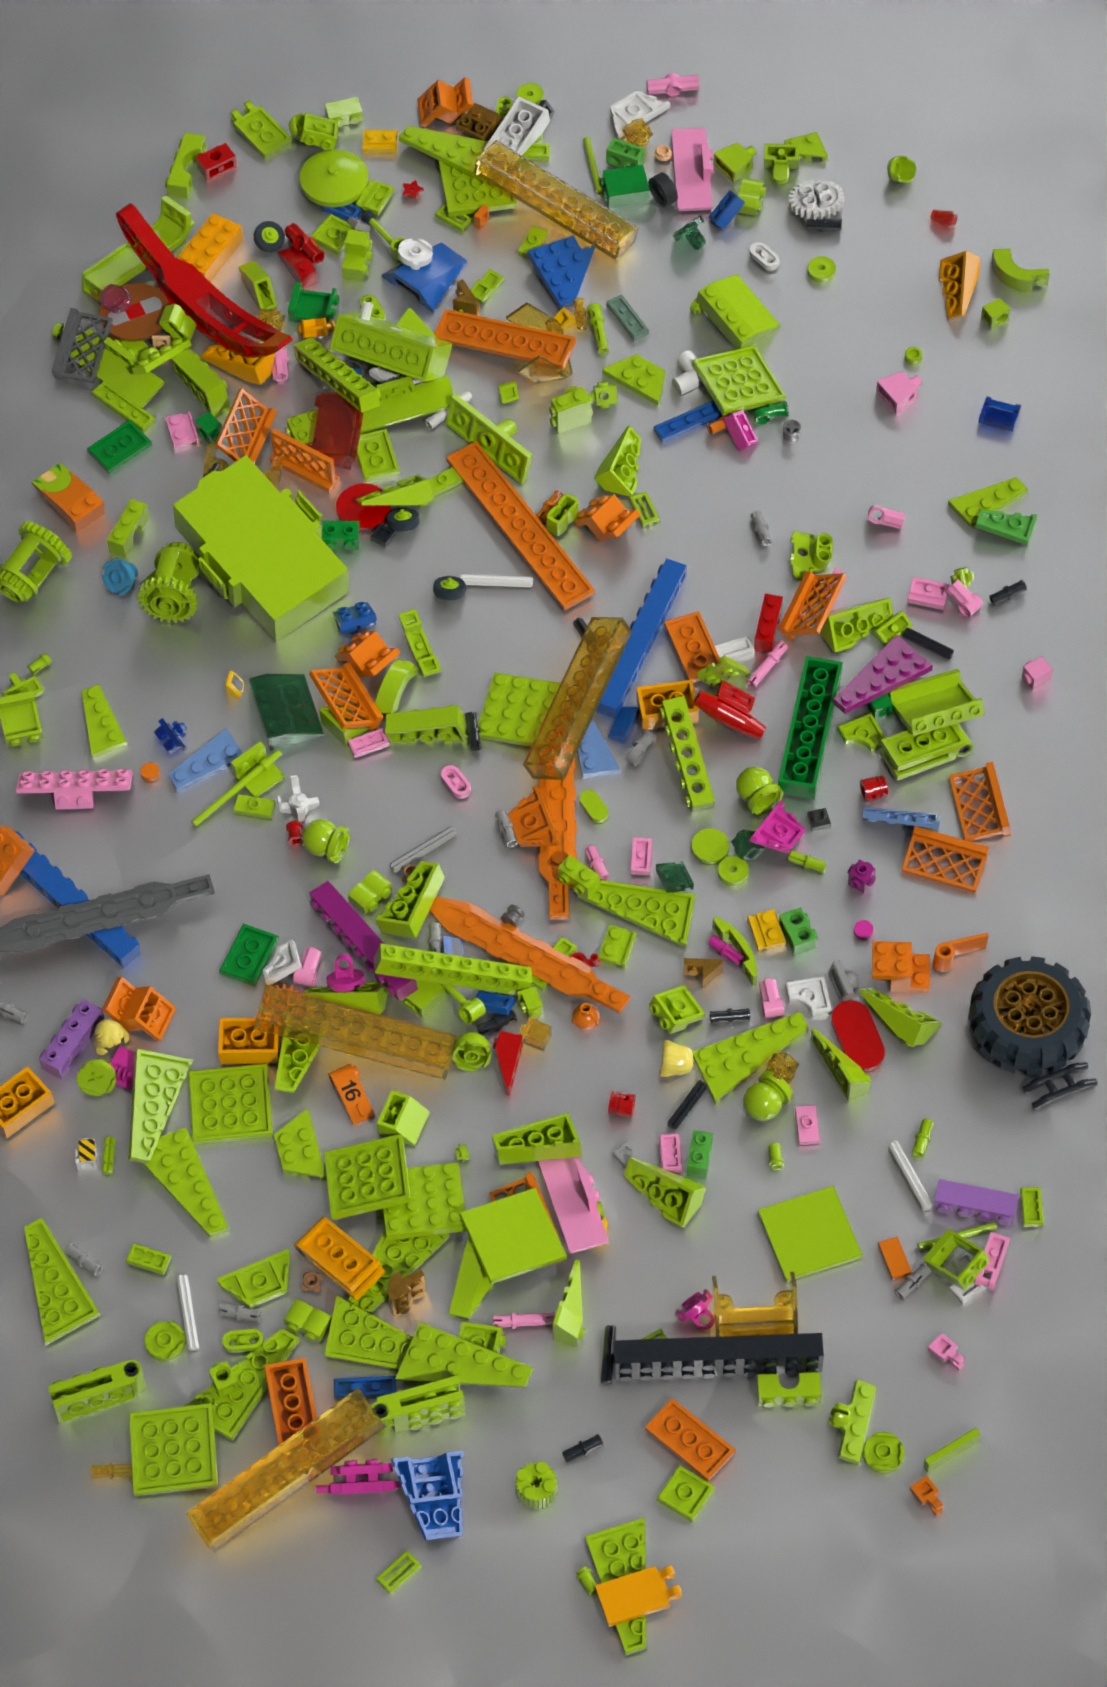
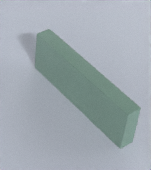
M622 294L607 301V307L633 341L649 334V329Z

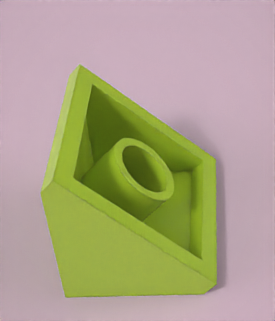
M329 706L321 707L319 710L321 724L346 747L348 746V740L361 736L368 729L367 727L342 729ZM342 716L346 722H351V721H352V720H350V719H348V718Z

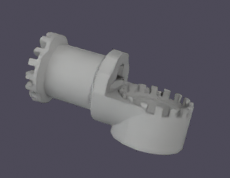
M643 730L642 735L637 740L632 741L633 748L631 752H628L630 754H627L626 760L634 766H637L642 761L646 748L657 740L654 734L650 733V730Z

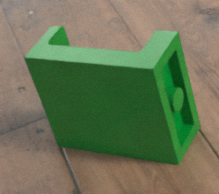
M295 282L288 306L289 321L301 322V320L326 318V323L335 319V306L339 305L340 299L336 288H332L331 293L302 289V283Z

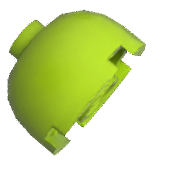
M475 1032L464 1033L453 1043L452 1060H454L459 1069L473 1072L477 1071L476 1068L482 1066L485 1068L490 1063L492 1056L488 1040L483 1035Z

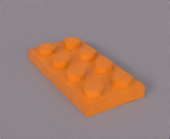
M699 611L664 621L665 629L688 680H692L693 683L699 682L697 672L706 668L711 663H715V665L721 663Z
M673 1398L645 1426L646 1432L707 1482L736 1453L735 1448Z

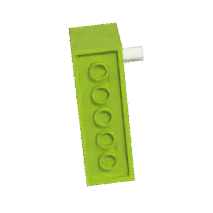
M363 301L361 312L345 313L337 316L330 350L424 382L444 377L453 343L372 317L373 304Z

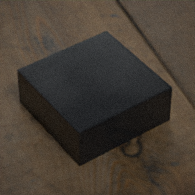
M380 523L371 534L370 539L386 548L395 537L396 531Z

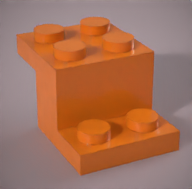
M464 77L454 87L440 80L432 84L417 99L420 125L427 127L435 118L453 125L464 112L471 109L473 101L470 79Z
M605 494L602 497L593 498L587 508L579 511L574 523L577 527L587 525L600 542L618 538L641 514L637 509L626 510L615 494L608 496Z
M365 631L354 634L351 637L352 641L338 648L339 652L334 656L338 662L347 661V663H350L358 677L364 678L378 674L400 654V651L397 647H387L376 631Z
M872 941V979L890 980V991L930 992V954H912V942Z
M117 977L101 1010L114 1021L120 1023L127 1032L143 1030L155 1041H161L176 1007L151 986L135 988L123 977Z

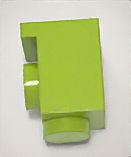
M536 986L517 992V1002L520 1004L522 1013L527 1014L528 1019L534 1020L543 1015V1004Z

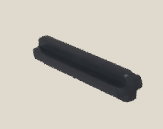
M909 627L903 632L904 638L947 659H951L954 655V649Z
M701 1080L697 1081L669 1119V1128L676 1130L707 1089L706 1083Z
M607 1325L605 1327L601 1370L602 1384L612 1383L614 1340H616V1326Z

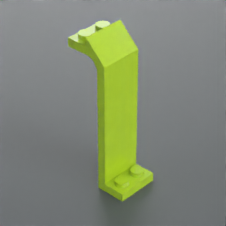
M165 195L161 198L160 216L151 225V228L171 252L183 244L195 222L191 220V212ZM126 242L82 272V291L101 304L111 291L122 286L147 267L136 255L130 244Z

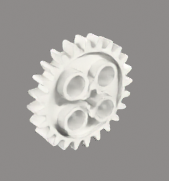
M811 179L809 183L804 181L803 185L798 183V187H793V191H790L788 196L789 207H791V211H795V215L800 214L801 218L807 216V219L813 217L814 220L817 217L823 219V216L830 218V214L836 215V211L840 212V208H843L845 203L842 187H838V184L833 185V181L827 183L826 179L823 182H820V179H817L816 182Z

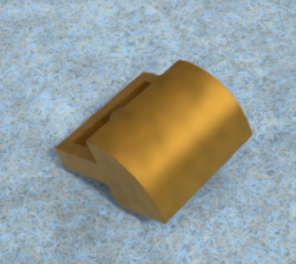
M474 102L468 113L464 112L455 127L457 130L478 140L489 142L504 118L502 115Z
M421 1269L402 1278L399 1272L391 1277L388 1283L390 1310L394 1317L408 1313L412 1308L411 1300L419 1299L426 1293L425 1275Z

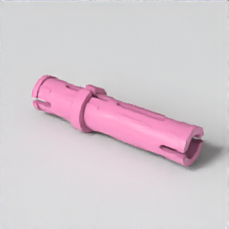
M779 641L773 650L766 654L764 661L746 680L749 686L753 682L751 688L755 689L770 669L779 663V658L784 652L788 650L786 644L783 647L781 646L783 644L782 641Z
M555 1312L493 1315V1326L516 1329V1327L553 1325Z

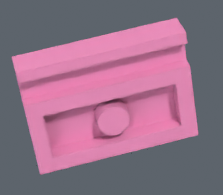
M190 411L186 414L180 413L165 417L174 449L192 445L194 442L200 443Z
M913 577L907 603L944 610L948 594L946 590L949 588V584Z

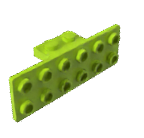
M91 329L85 331L88 337L95 334ZM81 333L76 339L77 343L87 339L84 333ZM98 336L91 342L94 346H97L102 342V338ZM107 337L104 341L105 350L96 377L109 384L139 407L144 408L164 385V381L150 371L134 375L132 368L138 365L135 358L136 354L129 348L127 350L123 348V345L115 339L113 341ZM88 342L80 348L85 353L92 349V346ZM79 349L71 353L72 359L82 355ZM96 352L87 356L89 362L97 359ZM85 358L76 362L82 367L88 364ZM91 368L87 369L90 373L93 372Z
M407 376L376 385L381 393V406L361 413L354 406L348 404L346 405V410L353 435H358L448 409L454 393L449 376L414 385L412 377Z

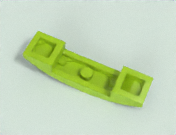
M416 609L398 614L409 648L422 675L427 677L442 672L436 655L433 654Z
M714 917L712 923L713 930L722 941L729 939L736 950L744 956L743 973L751 985L755 986L757 966L749 944L732 925L718 917Z

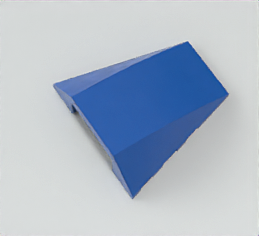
M442 242L432 247L433 257L428 265L420 267L418 270H413L410 266L402 263L382 274V278L395 286L398 282H402L419 294L420 304L432 313L436 310L438 303L443 300L446 291L451 288L454 279H457L467 264V260Z
M463 1451L447 1452L438 1457L411 1459V1457L390 1459L425 1541L463 1536V1508L461 1507V1498L463 1497V1489H461V1477H463L461 1459L463 1458Z

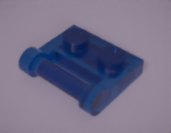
M986 396L978 423L1013 432L1022 405H1013L993 400L992 397Z

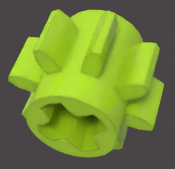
M967 567L955 569L954 575L950 576L952 584L959 579L965 587L971 586L970 582L974 580L973 571H968Z

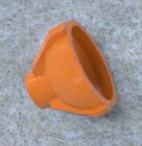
M586 1001L573 1010L571 1021L581 1029H591L599 1025L600 1013L597 1007Z

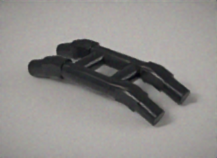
M1087 1062L1070 1064L1065 1068L1035 1078L1022 1088L1027 1094L1034 1089L1036 1090L1044 1086V1084L1047 1086L1050 1093L1031 1103L1033 1108L1037 1110L1056 1099L1076 1091L1097 1086L1098 1081L1096 1078L1083 1079L1075 1083L1071 1074L1087 1070L1089 1067ZM1063 1077L1068 1086L1057 1090L1053 1081Z

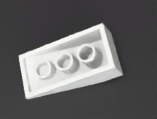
M518 97L485 146L484 151L514 165L549 124L548 110Z

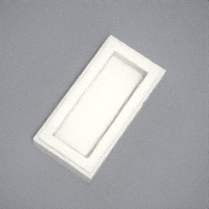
M748 635L715 645L719 657L725 655L732 660L755 653Z

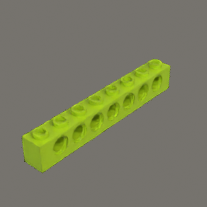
M311 337L293 344L296 360L361 413L381 406V393L379 389L375 388L369 381H366L360 374L356 373L353 368L347 366L344 361H341L336 355L323 347L320 342Z
M380 944L374 957V972L376 974L516 996L518 991L530 988L532 984L531 967L387 944Z

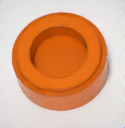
M149 762L141 767L140 772L143 780L153 782L159 778L160 770L157 764Z

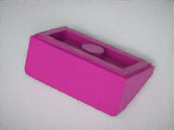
M743 410L724 418V422L739 451L758 443L757 437Z

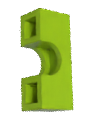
M130 499L107 539L109 553L124 558L127 557L134 545L133 536L135 530H142L150 517L148 504Z
M820 1372L799 1373L798 1385L793 1389L782 1387L779 1383L778 1374L757 1375L758 1406L772 1408L776 1405L794 1407L796 1404H805L806 1406L821 1404Z

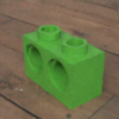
M613 138L606 149V163L618 168L643 165L645 162V148Z
M801 907L779 915L782 932L793 955L816 948L817 933L815 929H811L809 916L803 912Z
M693 1130L687 1162V1177L707 1178L713 1133Z

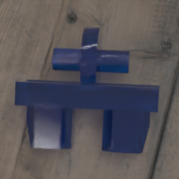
M163 718L158 721L160 726L154 731L155 735L161 741L168 736L170 737L163 744L170 754L178 749L183 752L186 746L179 736L181 738L186 736V724L174 721L172 723L174 727L172 728Z

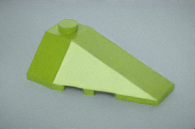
M286 1017L274 1090L288 1093L296 1091L322 1045L325 1024Z
M629 1157L624 1177L639 1192H643L650 1199L649 1202L653 1206L656 1205L667 1220L680 1227H685L699 1209L707 1188L689 1178L633 1157Z

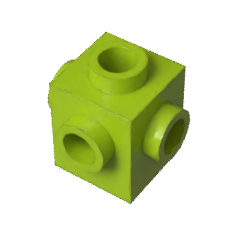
M603 381L593 386L591 396L597 406L608 408L611 407L610 404L618 403L615 383L608 384V381Z

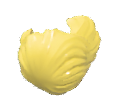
M104 1019L96 1025L93 1046L97 1054L104 1055L108 1053L105 1048L118 1045L122 1039H124L126 1044L130 1037L120 1023Z
M664 1040L662 1044V1066L659 1075L661 1077H670L690 1072L694 1063L692 1050L684 1045Z

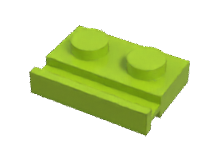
M371 179L356 202V206L363 208L364 211L371 210L373 214L379 216L395 192L394 187L382 182L377 183L374 179Z
M609 925L598 955L600 961L615 966L620 965L622 968H625L636 938V932H629L627 929Z

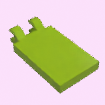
M250 100L244 103L246 115L242 116L237 109L230 112L233 127L264 159L292 142V138L261 106L256 108Z

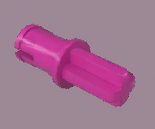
M713 935L708 941V945L717 950L720 956H725L736 965H740L744 960V956L734 950L730 943L727 944L716 935Z

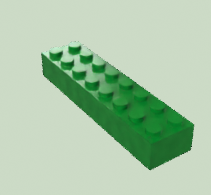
M810 656L805 657L778 779V786L785 795L815 800L835 708L833 700L838 694L843 662Z

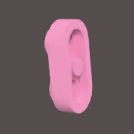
M449 765L444 767L441 771V779L456 798L464 799L468 797L471 793L469 781L456 766Z

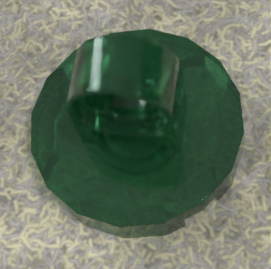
M699 215L693 219V222L691 221L672 235L675 241L685 236L694 249L699 250L705 246L706 241L697 228L704 222V219Z

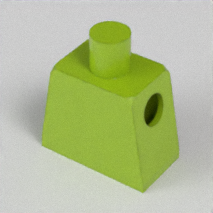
M735 143L714 152L713 164L735 184L752 169L753 156L756 155V150L753 146L744 149L739 143Z

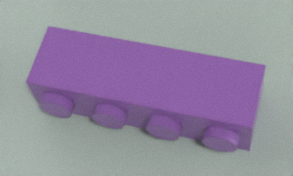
M939 1179L933 1209L941 1213L950 1212L961 1217L970 1216L981 1221L990 1220L1001 1225H1013L1019 1195Z

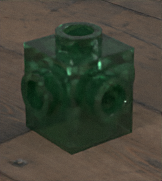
M743 829L731 841L734 851L742 860L754 861L765 850L764 846L749 841L755 831Z

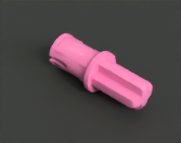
M594 845L588 846L585 852L590 861V868L600 875V880H607L609 874L604 866V859L600 857Z

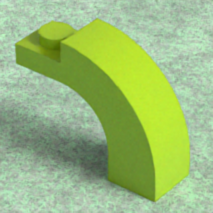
M1010 248L993 249L991 260L993 271L997 278L1006 286L1018 291L1031 292L1032 286L1048 285L1049 269H1023L1013 262Z
M397 659L389 668L375 701L381 713L392 714L397 712L406 684L418 674L419 667L414 666L412 662Z

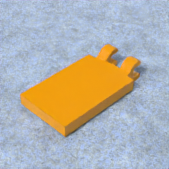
M672 1565L660 1571L657 1570L656 1566L595 1585L608 1627L670 1608L669 1601L681 1598L682 1592L679 1585L667 1589L665 1583L666 1580L675 1578Z

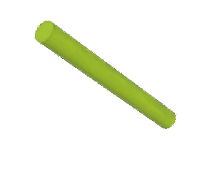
M585 137L583 141L596 193L599 194L603 192V189L601 188L590 138Z
M990 1222L955 1233L963 1238H968L996 1230L997 1226L995 1222ZM941 1237L917 1243L919 1251L932 1248Z

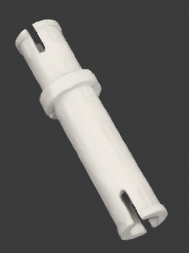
M468 390L459 395L467 403L473 399ZM448 409L438 411L426 419L425 424L432 430L447 417Z

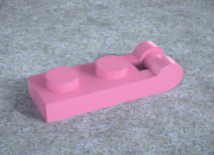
M990 1233L985 1248V1253L990 1261L986 1268L975 1278L974 1285H983L988 1287L989 1290L994 1291L1010 1238ZM984 1273L992 1275L991 1279L983 1277Z

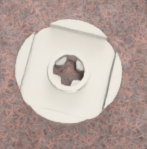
M412 238L406 239L400 243L397 257L402 263L410 266L411 269L418 270L432 261V246L422 239H418V241H412Z

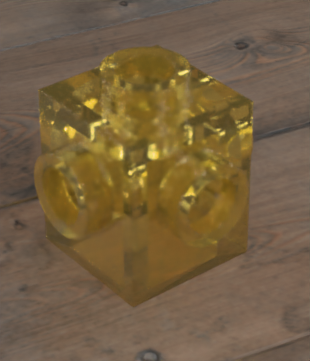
M643 118L632 120L622 130L629 143L641 147L645 146L653 135L649 125L645 123Z
M275 308L260 309L258 319L270 324L275 329L283 330L286 323L284 320L286 315L281 314L280 310Z
M787 1052L775 1053L769 1060L766 1070L774 1072L772 1076L778 1080L782 1078L788 1084L793 1080L799 1063Z

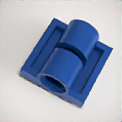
M358 602L355 606L341 607L337 611L332 612L340 635L357 631V626L360 630L375 626L377 621L376 613L368 602Z

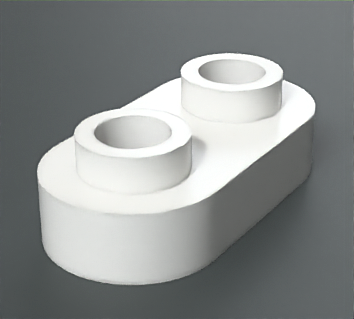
M755 242L750 246V256L764 269L774 270L779 266V256L764 243Z

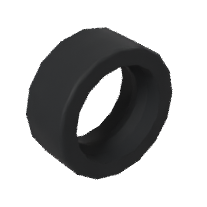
M661 172L649 179L650 192L660 206L665 208L677 201L678 193L676 187L667 174Z

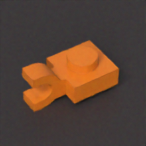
M927 1475L910 1486V1491L922 1506L928 1503L935 1516L943 1512V1504L937 1498L939 1490Z

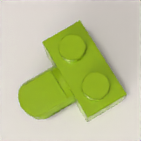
M765 143L764 168H773L772 178L775 184H786L789 180V169H799V144Z

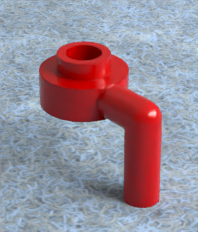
M579 952L573 953L570 958L574 957L590 967L601 966V961L597 954H592L590 959H587L584 954Z

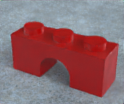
M765 593L754 639L755 652L768 653L773 650L777 624H779L782 612L783 596Z

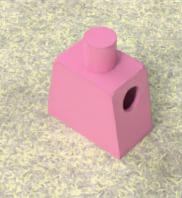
M899 372L878 380L876 392L893 412L898 414L916 400L917 387L922 385V381L917 375L909 378L904 372Z

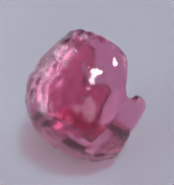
M110 284L102 291L100 301L109 312L119 314L130 307L131 295L123 286Z

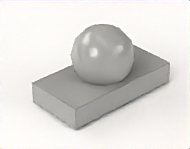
M840 960L833 961L828 973L841 1002L851 1000L854 994L853 989L859 984V977L853 971L845 972Z

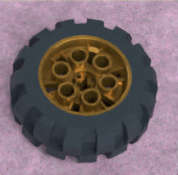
M1021 956L1005 960L1004 967L997 964L983 974V980L976 984L971 995L968 1019L970 1021L969 1031L973 1042L976 1045H981L980 1052L991 1063L997 1060L1001 1063L1000 1068L1015 1074L1016 1070L1026 1071V1076L1042 1075V1070L1047 1068L1050 1073L1066 1066L1067 1059L1072 1060L1078 1055L1087 1038L1090 1027L1091 1007L1088 998L1084 997L1086 990L1076 977L1070 979L1068 977L1069 970L1057 962L1052 966L1045 963V958L1031 956L1030 961H1022ZM999 1011L1008 1012L1006 1014L999 1015ZM1043 1026H1045L1050 1032L1046 1033L1043 1029ZM1020 1027H1021V1030L1024 1031L1023 1034L1017 1032V1031L1020 1029Z

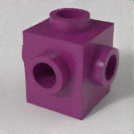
M859 859L856 864H852L848 869V885L864 894L876 880V868L869 862Z

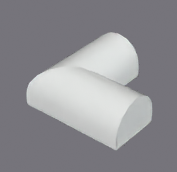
M685 351L678 357L677 364L684 373L672 379L673 386L681 395L703 384L692 366V360L697 358L691 351Z

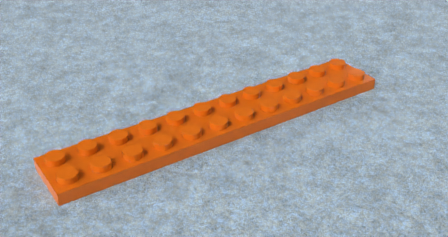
M477 441L446 457L450 467L454 468L465 486L564 611L595 595V589Z

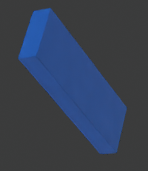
M396 1375L334 1379V1400L377 1399V1397L397 1392Z

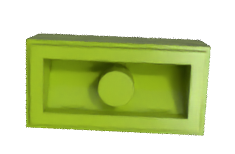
M902 610L871 633L879 642L886 646L896 635L900 636L907 627L911 628L913 625Z

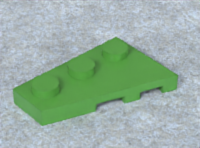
M981 510L975 528L1027 546L1037 514L1022 516V513L1010 515L1004 514L1002 511Z

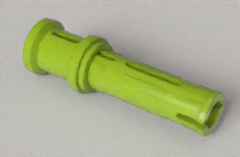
M593 303L586 308L590 316L589 324L593 327L598 353L606 354L609 348L603 327L605 319L601 314L602 306L598 303Z

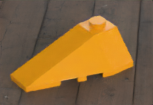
M968 251L940 260L939 278L943 282L942 292L946 296L945 305L949 320L965 315L979 277L981 258Z
M211 345L200 357L204 361L246 382L261 385L271 375L275 353L264 357L248 358L236 354L221 345Z

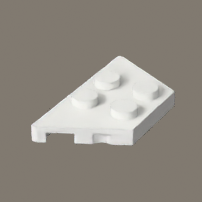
M636 90L610 106L617 138L620 139L669 109L670 102L665 101L663 103L656 100L655 96L646 95Z

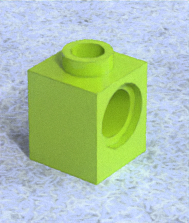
M999 298L982 306L981 318L990 329H993L1009 321L1010 307Z
M228 1361L218 1362L208 1369L210 1379L220 1398L239 1390L238 1382ZM222 1375L228 1376L225 1380L218 1379Z

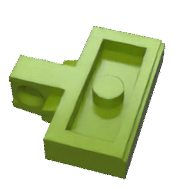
M16 672L9 675L12 685L9 686V689L2 692L4 697L33 690L36 698L44 694V689L36 676L27 680H20Z

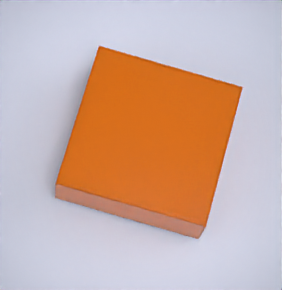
M483 204L474 215L475 228L481 229L489 219L488 206Z

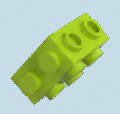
M585 388L551 399V407H549L551 418L549 420L552 428H555L558 434L591 423V415H593L591 404H593V399L590 394H587Z
M320 408L286 419L287 427H285V432L288 436L316 451L333 446L332 433Z

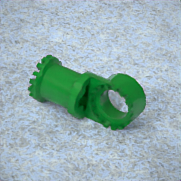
M787 401L774 405L770 403L768 407L755 410L753 412L755 423L757 425H764L771 419H774V417L784 415L788 417Z

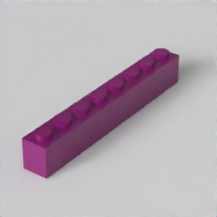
M329 881L309 892L311 898L309 903L313 910L320 912V916L325 923L329 922L333 932L342 937V941L347 948L351 947L353 949L355 957L363 961L368 972L372 971L375 974L377 982L380 985L384 984L387 993L391 997L394 996L400 1002L418 990L417 982L414 979L376 974L374 972V957L380 944L385 943Z

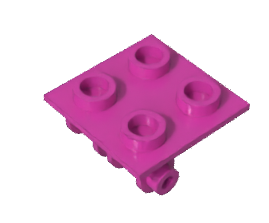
M119 1046L113 1059L108 1064L116 1072L115 1084L132 1091L134 1051Z

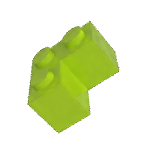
M348 230L345 240L346 254L342 264L343 279L363 282L365 275H368V263L372 262L373 251H371L372 240H370L369 232Z

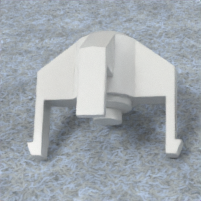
M297 775L291 776L293 795L290 797L289 802L281 803L280 796H277L279 810L283 813L292 814L302 823L306 822L305 816L308 812L319 806L318 797L307 798L305 794L301 793L299 779Z

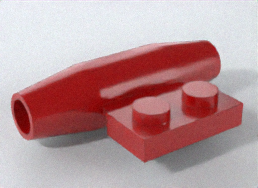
M724 680L719 684L716 696L699 691L694 699L693 704L709 717L740 734L759 740L765 732L766 726L749 714L755 697Z

